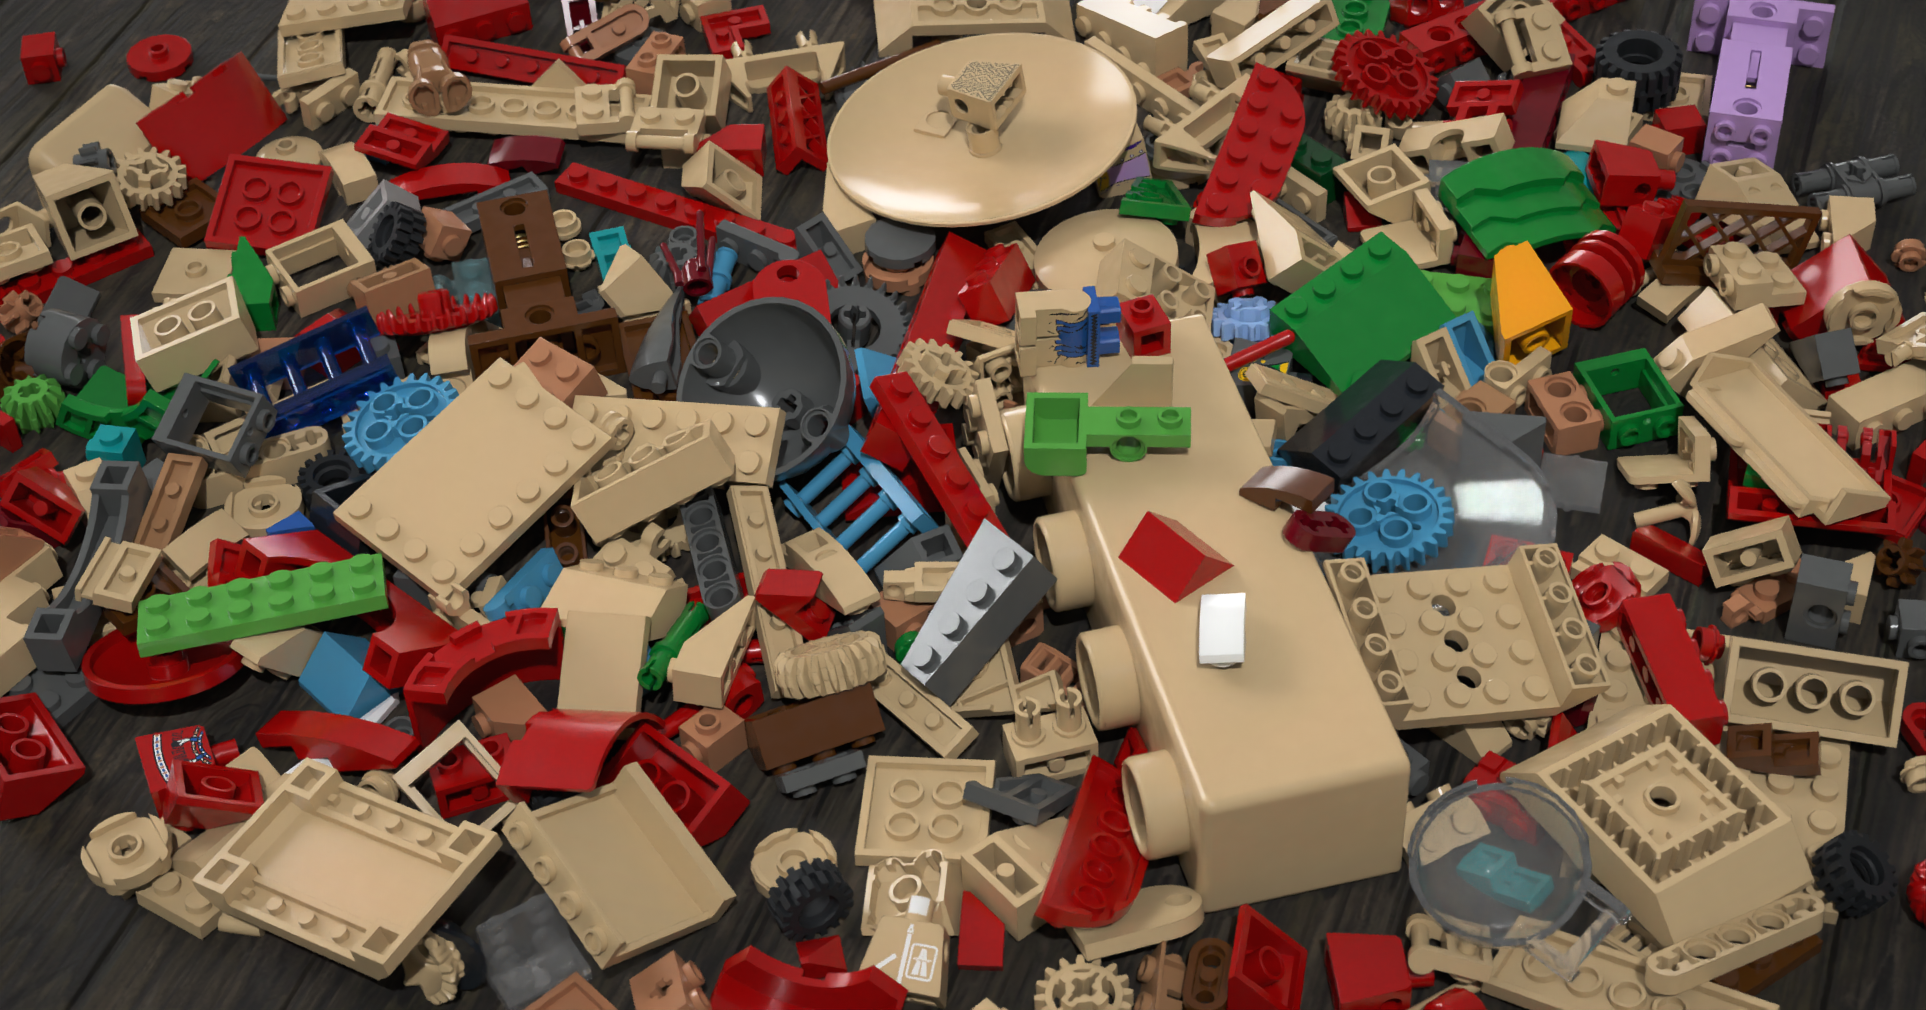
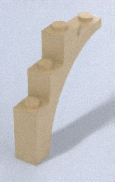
M46 542L42 550L0 582V698L36 668V664L23 637L36 608H47L49 606L48 601L50 597L46 590L63 577L57 563L58 555L53 547Z

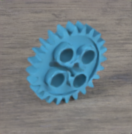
M410 373L405 382H402L397 376L392 386L382 382L380 383V392L368 391L367 394L370 399L367 402L357 401L356 404L359 411L348 412L347 415L351 422L343 424L346 433L342 435L345 443L344 447L358 468L364 467L365 471L370 474L375 469L378 471L459 396L456 388H453L449 380L443 382L439 375L431 380L428 373H424L417 380L414 373Z
M1384 469L1382 477H1376L1370 471L1366 481L1355 476L1353 477V487L1344 484L1340 485L1341 495L1331 494V504L1325 505V511L1343 516L1356 530V535L1342 552L1343 559L1364 557L1366 564H1372L1373 573H1376L1381 566H1387L1389 573H1394L1396 565H1402L1406 571H1410V562L1416 561L1424 566L1426 565L1425 555L1437 558L1439 556L1438 547L1447 548L1448 537L1454 535L1453 525L1455 524L1451 497H1445L1444 487H1434V479L1430 478L1421 482L1419 472L1415 473L1411 478H1407L1405 469H1401L1397 476H1391L1390 471Z

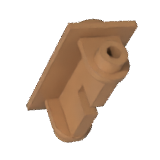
M1162 940L1151 955L1146 954L1140 962L1137 979L1142 981L1141 992L1135 1001L1133 1010H1182V1001L1171 998L1167 994L1179 999L1182 996L1186 965L1182 962V957L1177 954L1165 955L1166 941Z

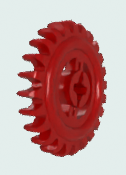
M435 289L428 291V293L421 292L418 294L419 311H415L411 303L408 305V314H404L401 308L397 306L395 317L391 310L387 309L386 315L382 311L380 314H377L376 325L378 331L385 335L417 336L439 333L470 326L490 318L497 312L498 305L495 296L491 293L489 295L484 293L482 300L480 295L476 293L473 303H470L468 295L464 294L463 303L457 305L455 297L453 295L450 296L448 289Z

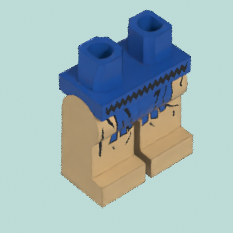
M1095 286L1083 287L1082 291L1078 289L1015 292V354L1020 377L1036 375V368L1056 365L1078 367L1085 363L1087 368L1099 367V355L1120 353L1118 327H1100V324L1121 322V307L1118 296L1097 297Z

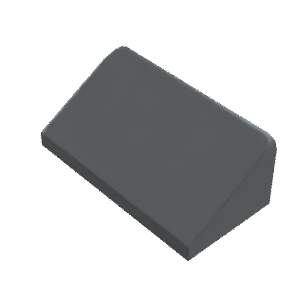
M60 276L42 312L50 308H57L91 317L101 294L99 291L71 278ZM41 315L39 316L37 321L38 326L40 322L44 319Z

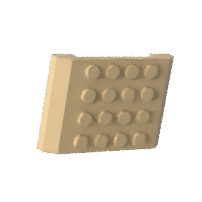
M306 758L191 881L197 891L219 910L374 979L381 980L390 976L503 844L498 833L466 820L459 826H455L343 781L337 769Z

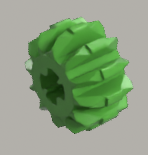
M28 374L26 379L22 381L14 379V386L4 388V396L0 399V407L3 412L15 419L18 430L20 429L23 434H27L32 430H36L40 434L41 430L46 427L54 429V422L57 420L61 403L66 396L56 378L48 379L45 374L32 378Z

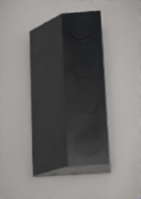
M1380 360L1277 450V454L1292 467L1312 470L1335 478L1334 492L1332 494L1341 495L1340 485L1344 484L1352 487L1354 485L1353 477L1356 476L1361 479L1433 415L1438 409L1444 385L1416 362Z

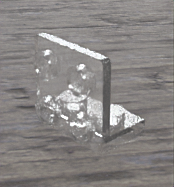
M546 892L530 898L527 902L507 912L493 916L476 927L479 946L484 954L487 965L488 982L506 1010L525 1009L576 971L586 981L592 979L590 966L570 938L566 919L559 913L558 908Z

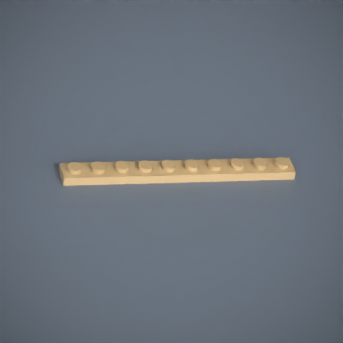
M1093 36L1084 41V45L1104 54L1121 68L1133 86L1137 104L1154 115V110H1157L1176 124L1200 107L1097 37ZM1226 135L1209 147L1213 155L1218 156ZM1291 167L1278 198L1316 223L1326 219L1328 190Z

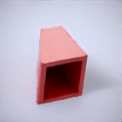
M1848 234L1791 269V272L1807 291L1803 305L1781 306L1780 313L1786 317V320L1782 322L1783 327L1793 341L1826 333L1828 331L1823 319L1825 305L1836 292L1847 285L1859 281L1876 280L1891 286L1887 275L1851 234ZM1903 314L1901 315L1900 322L1897 324V326L1906 322Z

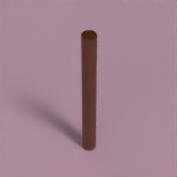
M936 39L819 82L820 91L823 95L869 79L896 61L931 46L941 44V41Z

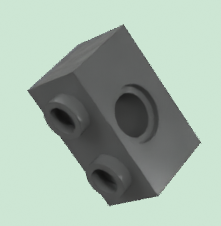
M1802 554L1784 639L1835 649L1838 633L1847 635L1851 611L1845 610L1844 607L1845 605L1854 606L1858 582L1850 580L1853 563Z

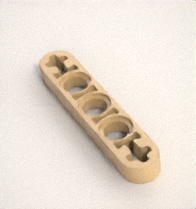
M1790 894L1651 954L1646 961L1645 983L1650 990L1664 995H1676L1818 933L1823 927L1825 904L1820 898L1811 894ZM1695 957H1704V958H1708V959H1700V958H1695Z

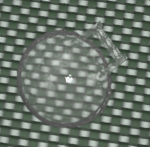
M1505 777L1506 783L1477 785L1476 779L1445 792L1428 806L1415 824L1407 849L1409 881L1424 911L1444 932L1461 942L1495 950L1522 948L1563 980L1572 983L1580 974L1578 967L1617 924L1625 925L1632 917L1631 911L1625 904L1590 879L1592 862L1589 836L1575 810L1559 795L1545 787L1514 777ZM1584 899L1601 911L1602 914L1563 955L1544 941V939L1553 935L1566 924Z

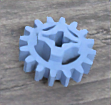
M1256 296L1254 298L1234 297L1228 300V304L1217 303V308H1213L1211 332L1213 337L1221 336V341L1230 340L1232 344H1234L1235 338L1260 342L1269 338L1270 309L1276 305V301L1267 302L1266 298Z

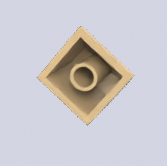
M65 163L32 175L57 238L71 261L139 236L113 170Z

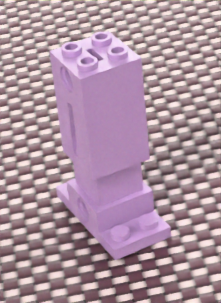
M1799 0L1694 1L1687 51L1720 55L1702 161L1705 160L1713 164L1755 157L1773 169L1783 119L1790 66L1792 64L1815 68L1824 67L1835 5Z

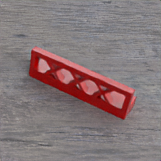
M786 65L766 88L776 169L788 175L801 160H804L824 172L828 162L827 142L818 83Z

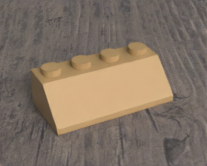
M1708 286L1677 319L1685 327V333L1743 310L1734 311L1718 291ZM1773 337L1748 357L1753 358L1803 409L1820 410L1827 405L1828 401L1809 382L1805 374Z
M1730 635L1722 700L1727 706L1728 722L1744 725L1772 723L1773 729L1796 733L1819 731V735L1822 737L1897 748L1909 662Z

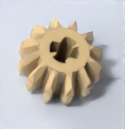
M1345 91L1343 96L1333 95L1332 101L1327 102L1324 110L1326 133L1333 136V141L1344 140L1346 145L1349 133H1354L1356 124L1374 127L1382 126V110L1376 115L1372 106L1369 105L1365 109L1362 108L1363 101L1360 99L1351 100L1352 94L1348 91Z

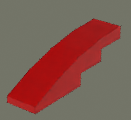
M280 711L255 733L262 748L292 746L298 760L328 758L332 767L337 769L338 772L396 769L420 745L417 737L388 726L347 715L319 711Z

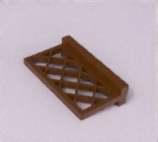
M1684 199L1662 250L1654 249L1649 262L1661 284L1716 287L1704 272L1703 261L1705 255L1708 254L1705 251L1709 250L1710 246L1717 245L1722 241L1730 242L1729 237L1748 227L1752 234L1738 242L1745 243L1748 248L1758 242L1762 249L1754 254L1763 251L1775 253L1792 245L1788 258L1780 257L1791 270L1798 266L1822 216V212L1819 207ZM1692 212L1707 213L1708 216L1690 227L1687 225ZM1730 215H1740L1742 217L1723 229L1718 223ZM1764 217L1775 218L1774 221L1757 231L1752 226L1753 223ZM1797 219H1806L1799 228L1790 233L1787 231L1785 226ZM1713 225L1716 227L1717 233L1698 242L1695 237L1697 234ZM1782 229L1785 236L1767 246L1764 245L1762 242L1764 238ZM1689 239L1695 244L1686 251H1675L1677 246Z

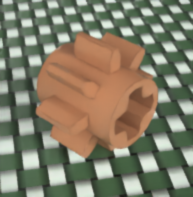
M13 290L2 299L4 304L0 306V321L8 331L18 335L24 331H29L30 328H38L37 321L44 308L38 296L29 293L27 290L18 295Z

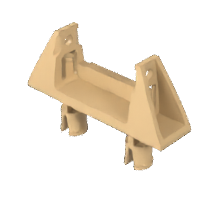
M810 30L809 41L806 40L803 32L800 31L796 35V42L799 48L753 55L752 45L749 41L745 40L744 51L740 49L737 41L734 42L731 46L734 58L726 59L732 72L729 100L747 112H753L751 94L767 93L766 88L786 65L816 83L843 74L846 70L844 41L818 45L817 36L813 30ZM834 92L826 94L825 100H830Z
M1245 73L1222 90H1219L1217 86L1200 76L1199 83L1193 81L1191 84L1189 95L1204 104L1176 124L1157 110H1154V117L1148 114L1144 120L1143 128L1158 137L1154 140L1153 167L1175 172L1211 174L1217 156L1212 155L1206 149L1227 134L1250 75Z

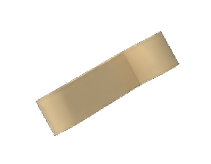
M309 426L264 439L259 449L258 459L251 466L246 478L207 467L193 507L209 509L223 505L227 496L232 491L236 495L244 489V482L259 476L276 475L286 478L287 483L290 485L298 483V471L300 467L306 468L305 461L308 459L316 461L314 455L321 452L323 457L328 456L327 450H332L328 432L320 426ZM193 434L189 445L210 450L205 437ZM230 449L217 453L228 455Z

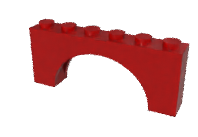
M319 530L245 538L241 545L234 575L238 578L252 579L270 575L277 570L292 571L310 567L318 562L332 563L347 560L354 555ZM386 579L389 608L357 614L356 616L376 631V633H372L362 670L386 688L394 689L404 687L408 677L428 652L435 654L440 648L450 642L449 635L458 630Z

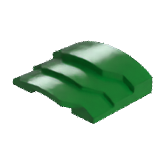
M1525 147L1495 152L1458 167L1442 177L1440 181L1438 197L1486 259L1494 258V255L1498 254L1506 246H1516L1527 240L1532 248L1536 249L1554 242L1582 238L1585 234L1595 230L1611 231L1615 234L1617 230L1600 209V202L1583 183L1585 175L1568 155L1553 149Z

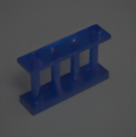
M367 306L228 367L229 373L237 387L263 394L271 404L266 386L287 377L294 396L273 405L278 412L272 430L267 433L265 439L309 426H320L358 409L357 401L367 402L370 399L367 394L368 391L378 393L381 391L380 383L384 382L388 386H392L395 377L398 376L387 354L378 358L375 354L370 339L381 334ZM356 346L363 365L342 373L335 355ZM322 362L329 380L307 389L301 370Z

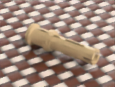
M383 47L378 51L369 79L360 86L359 97L354 102L353 112L361 121L367 123L375 122L374 112L398 61L394 56L397 52L393 48Z

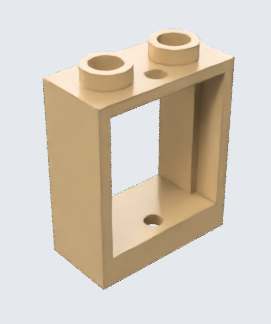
M343 219L265 250L268 263L265 268L273 278L274 284L279 287V292L285 305L288 308L293 306L301 318L351 298L347 293L348 283L352 279L357 280L358 277L363 278L376 273L373 257ZM337 255L348 266L301 287H298L290 277L295 272Z
M460 720L455 722L392 776L393 782L420 812L443 820L442 817L413 784L462 743L495 782L501 768ZM508 800L480 826L493 830L499 823L505 825L518 803Z

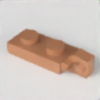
M1799 558L1794 569L1778 576L1763 575L1737 588V590L1731 593L1730 599L1723 603L1722 606L1724 608L1720 620L1730 629H1733L1751 618L1764 624L1789 611L1801 558Z

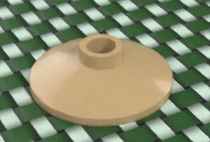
M289 136L266 144L259 150L256 157L293 162L309 161V164L320 165L322 161L318 151H321L322 148L313 139L302 136Z

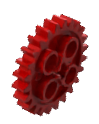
M1367 29L1364 35L1359 30H1356L1353 36L1349 33L1346 34L1344 40H1340L1331 58V61L1334 62L1331 70L1337 72L1334 79L1344 82L1341 90L1351 91L1353 93L1350 98L1351 100H1362V108L1365 109L1370 105L1373 107L1374 114L1376 115L1381 110L1385 111L1388 119H1391L1394 113L1401 120H1404L1406 115L1412 119H1415L1418 113L1423 115L1430 108L1439 91V87L1436 86L1439 78L1432 76L1435 68L1425 66L1429 59L1419 58L1417 56L1419 49H1408V41L1405 40L1400 44L1396 41L1394 34L1390 38H1385L1381 30H1379L1376 36L1370 29Z

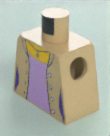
M1137 122L1132 138L1124 152L1101 177L1093 182L1101 198L1126 195V192L1131 190V185L1137 177L1152 178L1144 138Z

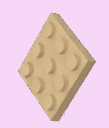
M868 755L854 854L855 866L875 865L883 859L892 857L901 859L903 863H913L917 855L931 849L940 850L947 861L961 865L960 854L990 835L992 809L963 799L965 784L968 781L975 780L983 786L994 788L996 776L995 760Z

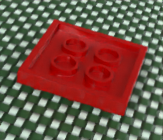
M230 154L204 238L206 248L237 250L239 237L245 236L257 255L266 256L265 250L318 229L334 177L332 166Z

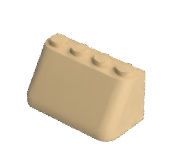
M114 84L105 86L32 147L28 160L32 175L65 163L73 164V156L80 154L78 149L82 148L83 144L99 141L101 149L110 148L112 150L115 160L125 161V152L136 155L137 149L140 147L144 152H150L152 145L136 122L152 110L126 88ZM38 192V195H39V198H40L42 207L45 208V206H44V204H43V201H42V199H41V197H40V194H39V192Z

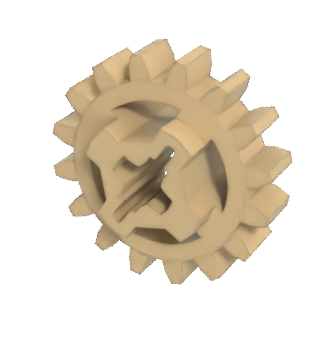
M140 147L137 149L136 155L125 152V161L116 159L117 170L115 177L123 197L127 201V207L130 209L136 204L140 205L141 211H146L148 206H153L158 211L162 203L172 206L173 197L181 199L183 197L182 190L188 187L186 166L181 165L179 156L171 158L170 150H165L160 154L157 153L156 147H152L150 152H144Z
M918 338L915 343L909 341L896 362L899 365L897 373L907 371L923 398L927 400V403L932 404L934 401H938L944 409L947 408L949 403L955 409H959L962 404L967 406V397L972 395L975 380L979 377L978 372L970 370L973 366L972 361H963L961 359L962 352H955L947 343L942 345V347L938 346L935 339H930L928 344L921 338Z
M1079 954L1077 955L1076 963L1071 965L1064 958L1059 959L1060 970L1056 971L1047 967L1045 969V980H1037L1035 1010H1132L1134 993L1133 989L1129 988L1128 975L1117 976V964L1115 963L1108 965L1106 968L1102 967L1101 958L1093 960L1092 963H1085L1083 955ZM1109 993L1114 999L1113 1005L1109 1003ZM1055 997L1059 998V1008L1054 1003Z

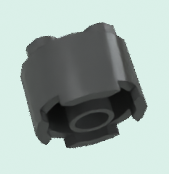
M50 308L43 311L40 315L44 319L40 322L37 330L30 328L24 347L26 365L33 367V376L35 378L40 374H45L48 379L56 378L60 385L76 389L83 388L101 366H106L104 359L107 343L111 335L110 329L107 325L101 324L97 319L62 309Z

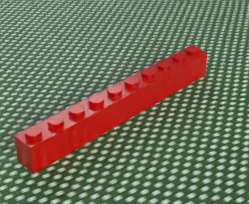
M949 231L934 259L890 374L897 373L899 365L896 362L908 342L915 343L918 338L923 339L927 344L930 339H935L938 346L941 347L947 343L955 352H958L963 340L961 337L946 333L949 320L969 319V315L958 293L965 285L966 277L975 271L974 266L985 257L984 252L986 249ZM939 402L927 403L935 415L940 405ZM878 404L860 451L903 472L910 458H913L881 405Z

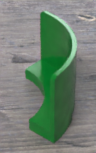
M214 359L199 377L209 379L220 361ZM101 366L77 396L69 393L64 399L55 424L89 440L94 437L100 424L136 428L142 445L145 440L153 437L177 387L167 388L157 393L151 384L146 381L145 396L139 403L128 407L125 375L107 366Z

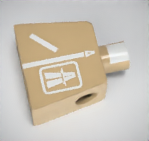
M913 895L909 897L905 918L891 915H883L859 970L874 965L908 989L906 1002L945 1009L947 1003L950 936L944 926L931 923L936 902L926 897Z

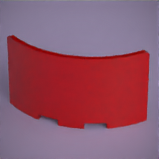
M240 51L196 81L190 87L192 90L190 95L186 96L183 91L143 116L136 124L152 147H156L157 153L161 154L165 150H170L171 158L175 156L180 157L181 165L186 166L188 182L195 177L201 181L227 165L230 154H243L287 120V116L245 55Z
M558 608L519 609L505 612L506 618L480 625L478 621L473 622L449 635L450 642L440 648L435 654L428 652L408 677L403 688L413 733L420 742V745L417 747L418 753L422 752L436 739L447 723L473 703V696L513 675H516L522 683L539 680H560L564 637Z
M556 708L548 712L540 711L525 723L526 733L523 738L512 741L500 768L496 786L514 803L523 801L529 803L533 790L592 792L596 787L602 765L610 748L625 728H637L643 720L654 729L663 730L665 721L657 715L648 712Z
M750 945L726 959L709 1001L712 1010H902L908 989L874 965L849 973H827L825 980L803 977L804 969L781 962Z

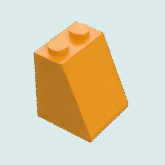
M1528 240L1516 246L1509 245L1504 247L1498 254L1494 255L1490 292L1496 361L1504 360L1516 365L1539 346L1549 350L1552 354L1567 348L1573 308Z

